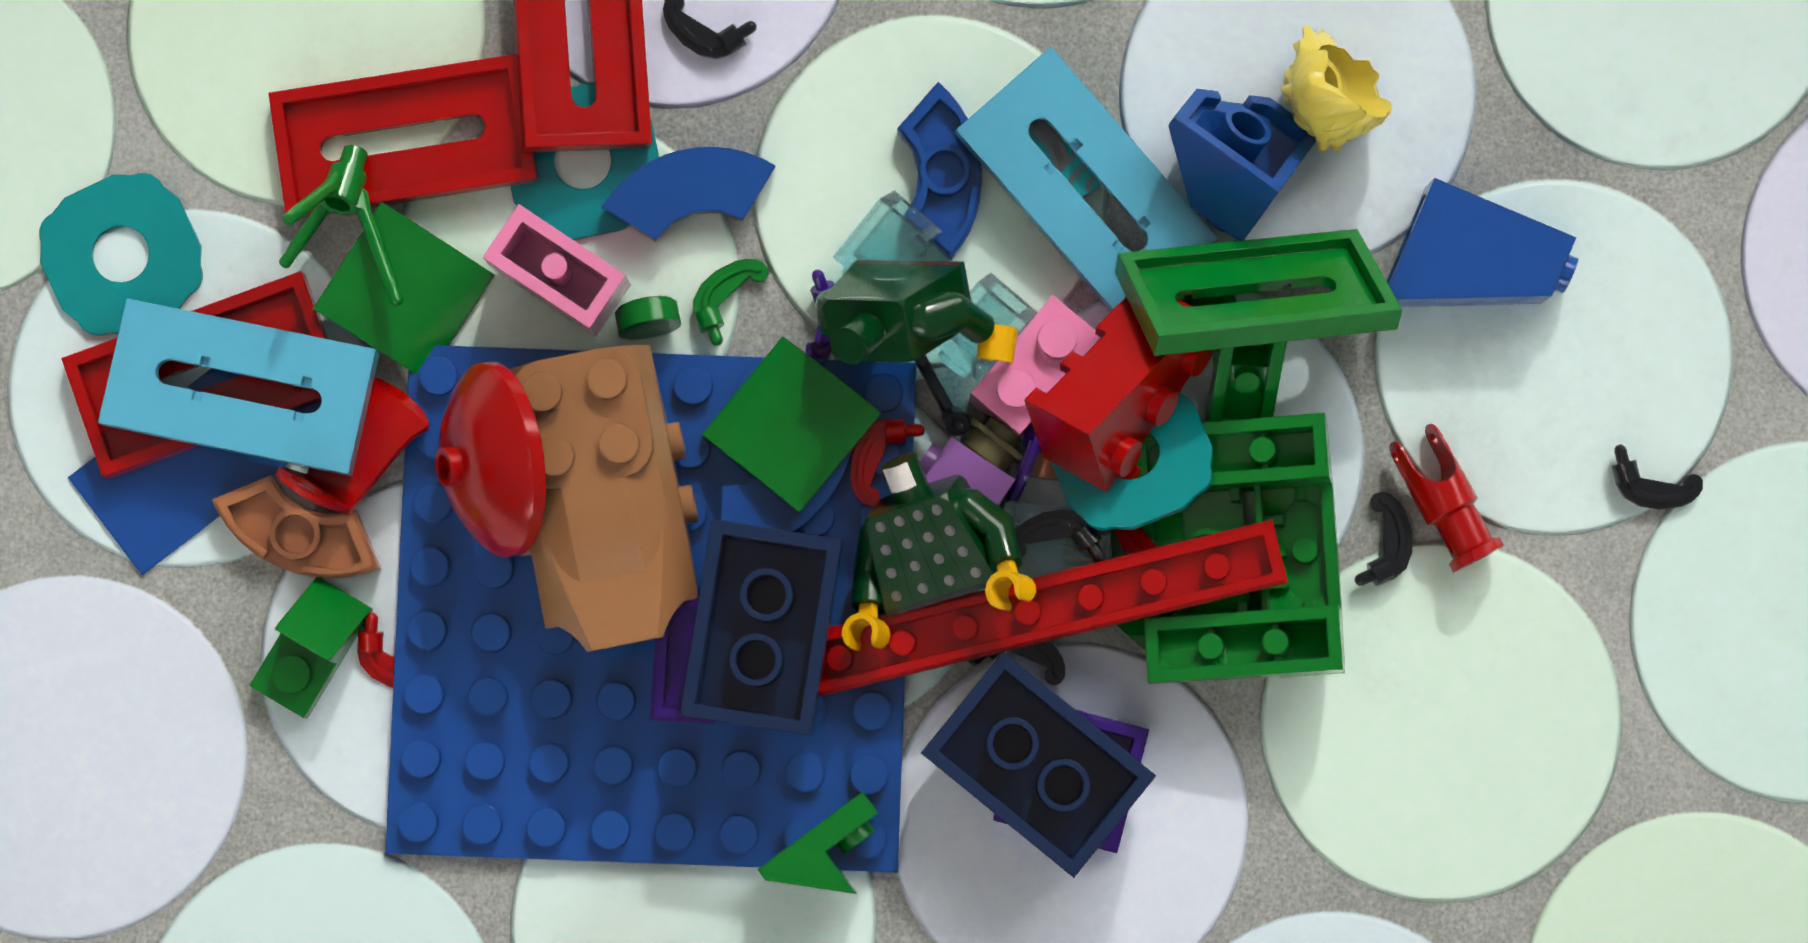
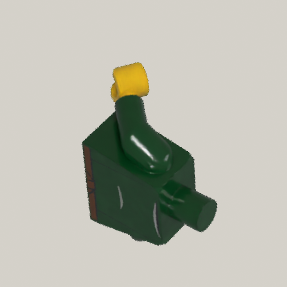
M857 260L831 289L822 291L817 296L815 302L819 329L825 337L829 338L832 354L846 364L854 365L859 364L861 361H915L959 333L971 342L978 343L977 359L1014 363L1018 329L1012 326L995 324L991 315L971 301L964 262Z

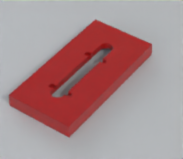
M513 0L523 153L646 149L651 146L652 132L642 0H588L593 77L596 93L595 101L589 107L576 105L571 96L565 0Z
M516 54L268 93L285 214L326 180L330 166L333 163L339 162V160L329 161L324 158L322 147L327 140L335 136L369 133L433 123L438 120L445 121L478 116L484 120L485 130L476 139L368 155L363 169L367 175L364 189L369 194L371 208L379 207L381 202L386 205L539 182L535 152L523 153ZM310 211L303 218H308L312 211Z
M302 271L192 310V312L328 339L320 314L313 310L316 303L306 275ZM117 338L61 358L101 475L106 479L114 478L200 446L107 427L98 423ZM167 361L159 369V379L161 381L165 377L175 376L199 366ZM244 375L198 391L293 411L322 402L321 395L316 390Z

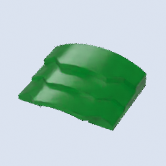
M1325 413L1202 422L1213 447L1212 482L1209 488L1204 493L1198 495L1185 510L1140 528L1157 547H1162L1273 519L1288 584L1116 625L1146 651L1148 684L1275 676L1286 678L1344 674L1345 656L1339 553L1330 444ZM1150 434L1142 443V452L1136 464L1141 468V474L1138 478L1149 473L1159 458V445ZM1111 529L1112 558L1125 556L1126 554L1117 538L1115 529Z

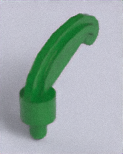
M756 259L734 261L716 270L700 285L693 299L694 316L700 333H708L710 342L714 346H719L723 342L720 328L724 326V322L718 307L750 277L755 282H764L768 278L769 272L763 262Z

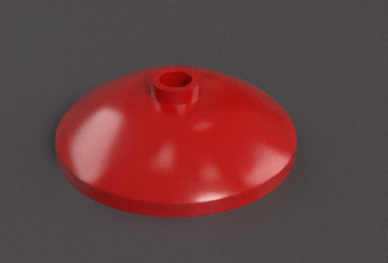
M498 362L474 364L465 371L450 395L439 432L438 450L435 456L436 473L440 483L444 486L453 510L477 543L498 557L518 556L526 553L534 544L544 516L546 470L540 431L529 398L516 376L506 366Z

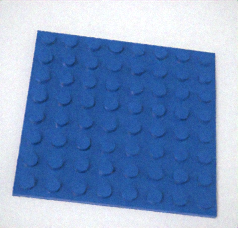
M435 345L417 374L408 370L407 395L425 412L429 421V430L412 440L405 447L385 854L761 867L858 794L864 792L878 811L875 816L868 820L875 831L845 854L837 844L827 850V852L842 871L898 873L905 676L819 697L813 735L714 720V725L649 720L655 639L586 652L580 642L562 628L545 629L532 556L498 557L477 543L453 510L444 486L438 479L435 468L440 427L450 395L456 383L469 367L478 363L498 362L511 369L537 360L583 351ZM652 353L667 422L679 421L682 430L687 459L675 461L680 486L692 485L699 522L687 524L698 594L700 593L711 519L720 520L722 486L748 483L755 478L703 437L702 433L765 357ZM826 360L819 363L881 412V416L876 422L884 419L905 418L906 424H914L916 363L861 361L859 364L851 365L841 360ZM906 437V444H888L870 486L879 491L880 499L891 495L881 472V466L898 456L913 453L914 437ZM855 448L851 452L848 466L833 496L811 520L795 531L797 533L842 539L843 541L830 627L844 624L851 615L858 613V610L852 607L853 566L860 528L865 523L866 516L875 506L862 504L852 490L850 474L852 455ZM885 609L879 611L878 615L886 614Z

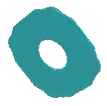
M594 82L571 87L572 100L576 105L589 107L594 103L596 95ZM652 120L651 146L646 149L609 150L611 156L609 172L602 182L591 188H573L560 179L555 168L557 151L535 152L539 182L510 186L513 202L516 206L520 204L572 240L625 230L629 226L602 210L601 206L625 178L641 166L659 157Z
M151 174L111 175L64 197L53 213L43 220L39 229L41 241L40 263L62 311L77 321L83 330L92 335L119 334L127 298L180 309L189 296L199 289L203 280L201 267L202 245L180 199L166 189L161 181ZM116 227L135 229L144 237L149 249L148 262L142 273L126 282H114L103 277L97 270L93 258L94 248L98 239L106 231Z
M1178 392L1177 405L1168 421L1160 427L1155 425L1149 433L1157 441L1160 453L1156 465L1146 475L1135 479H1122L1118 477L1106 493L1051 462L1068 506L1084 518L1091 528L1100 531L1111 529L1134 530L1185 510L1198 495L1204 493L1209 488L1212 482L1213 447L1194 403L1182 393Z

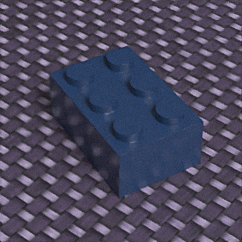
M711 519L680 715L813 735L843 548L842 539Z
M1004 651L921 752L923 756L1073 878H1075L1156 777L1147 767Z

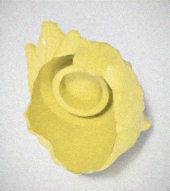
M1306 25L1302 28L1303 38L1293 44L1297 55L1293 64L1289 66V70L1284 72V86L1281 87V92L1286 95L1284 98L1285 103L1292 106L1294 122L1307 131L1310 136L1315 137L1318 150L1324 152L1330 146L1332 150L1339 151L1345 142H1349L1358 136L1366 135L1376 126L1383 124L1391 113V102L1380 98L1376 86L1379 73L1372 69L1370 60H1353L1344 48L1337 47L1335 40L1323 29L1315 33Z

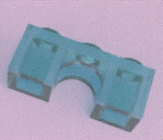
M894 190L875 203L833 258L844 267L842 274L857 260L925 261L928 249L942 233V230ZM992 273L978 281L970 290L971 301L991 315L995 324L1016 327L1018 329V336L1038 313ZM960 333L938 346L941 349L938 353L939 357L947 367L962 377L971 375L978 382L997 362V360L986 361L977 359L978 343L971 342Z

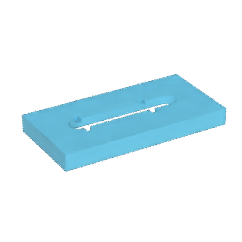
M1051 46L954 131V134L1110 312L1126 297L1115 275L1118 253L1133 251H1130L1120 243L1117 236L1029 136V126L1033 121H1046L1144 232L1146 243L1140 251L1211 244L1218 238Z
M127 298L98 423L107 427L352 477L380 352L373 348ZM176 361L313 389L320 393L322 402L317 411L301 413L163 384L159 379L158 372L161 365L165 362Z

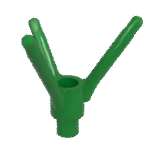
M346 145L343 148L339 162L333 163L330 166L326 180L283 215V223L290 226L312 211L279 259V264L283 268H289L328 214H357L390 302L393 306H400L403 303V297L371 211L369 194L364 189L367 175L363 169L368 153L359 146Z

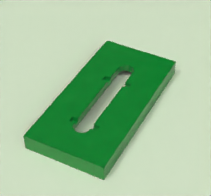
M1358 229L1118 253L1115 275L1154 356L1397 330L1402 314L1400 304ZM1288 284L1290 289L1324 286L1332 290V292L1195 307H1186L1177 302L1184 300V295H1191L1192 299L1274 291L1281 290L1282 285Z

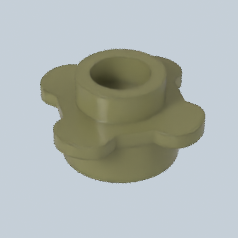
M993 417L985 425L975 418L970 422V427L973 430L964 440L963 445L1004 472L1013 461L1017 464L1021 462L1023 456L1015 449L1021 440L1011 430Z

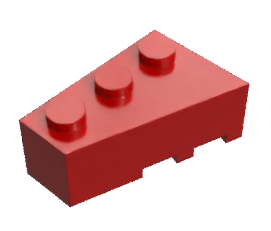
M1126 297L1096 326L1095 334L1100 336L1101 339L1083 357L1071 351L1060 363V370L1066 374L1047 393L1036 387L1024 399L1043 457L1106 493L1119 475L1125 477L1133 470L1140 458L1142 443L1155 425L1160 427L1168 421L1177 405L1178 392L1190 376L1196 377L1203 372L1213 353V350L1154 356ZM1180 300V301H1177L1179 304H1181V305H1183V306L1192 307V306H1190V305H1188V304L1182 302L1181 300Z

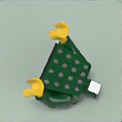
M916 453L898 456L881 466V472L891 495L877 502L866 516L865 523L859 531L852 585V607L858 610V613L851 615L845 621L842 628L843 641L849 648L860 651L862 645L860 640L861 632L868 625H871L872 628L871 643L873 647L882 649L889 643V627L884 621L878 619V612L885 609L887 616L891 617L985 589L986 598L990 605L997 609L1011 611L1012 605L1008 598V591L1012 584H1014V591L1019 600L1029 602L1034 598L1036 594L1034 581L1027 575L1019 574L1017 570L1022 565V558L1013 519L1009 513L978 489H971L967 480L961 475H953L928 483Z

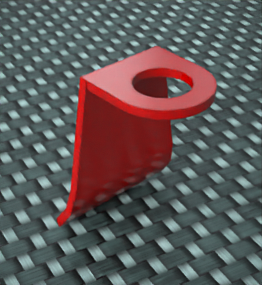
M374 377L352 477L309 468L306 474L286 467H279L275 475L284 485L303 498L319 506L350 515L401 451L412 440L429 430V421L425 412L407 394L388 382Z

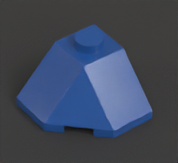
M1196 89L1168 125L1190 207L1203 215L1214 228L1228 233L1238 241L1245 240L1315 144L1316 139L1294 122L1290 111L1269 97L1249 95L1245 102L1241 104L1221 101L1222 99L1218 91Z

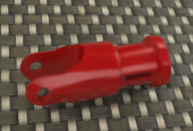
M1431 423L1426 425L1425 434L1440 464V481H1431L1420 474L1413 466L1400 443L1396 441L1390 443L1389 451L1427 525H1435L1453 558L1449 566L1454 573L1499 550L1504 544L1500 537L1492 538L1474 505L1478 499L1475 491L1442 433Z

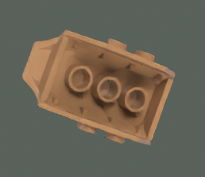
M626 345L593 349L537 360L509 369L519 380L529 398L537 420L544 452L546 470L544 516L534 544L521 557L532 556L545 629L562 628L576 638L586 652L664 637L669 621L681 604L686 601L699 599L687 525L699 522L692 485L680 486L675 461L687 459L682 430L679 421L667 422L650 345Z

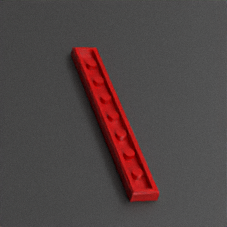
M1273 519L1031 578L1036 585V594L1029 602L1017 598L1014 584H1012L1008 591V598L1012 605L1011 611L997 609L990 605L986 598L985 590H981L888 617L887 614L878 615V619L884 621L890 631L889 643L882 649L872 646L871 625L866 626L861 632L860 640L862 645L859 652L849 648L844 643L842 637L844 624L830 627L819 697L995 655L1003 651L1007 652L1288 584Z

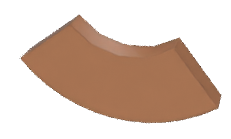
M272 475L212 499L218 514L234 536L251 552L282 569L300 575L319 578H346L382 569L358 510L354 509L350 515L342 512L326 514L307 510L289 498L275 476Z

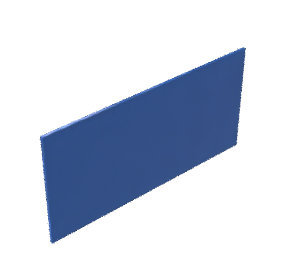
M210 369L187 386L186 389L199 391L240 375ZM321 402L296 412L313 413L319 409ZM199 446L111 479L102 477L97 460L94 457L68 478L140 574L143 575L220 516L212 499L267 476H273L279 467H285L288 463Z

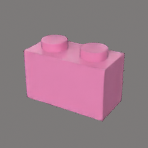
M518 204L483 256L492 269L595 337L631 286L624 273L520 204Z
M1052 295L1019 334L1014 363L997 361L970 393L969 401L989 418L993 417L1020 438L1031 423L1024 399L1036 387L1047 393L1066 374L1060 370V363L1071 351L1083 357L1101 337L1095 334L1093 327Z

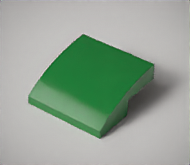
M381 202L373 217L398 281L403 303L400 306H393L391 304L364 231H362L314 305L313 310L409 371L417 374L435 345L450 346L495 275Z
M782 336L706 428L702 436L801 514L879 419L881 412L816 360Z

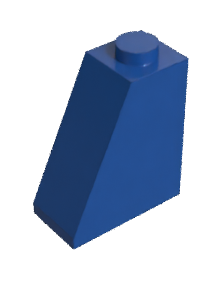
M1434 177L1424 189L1386 281L1401 307L1541 304L1553 295L1554 290L1564 293L1568 287L1578 263V258L1569 255L1577 237Z

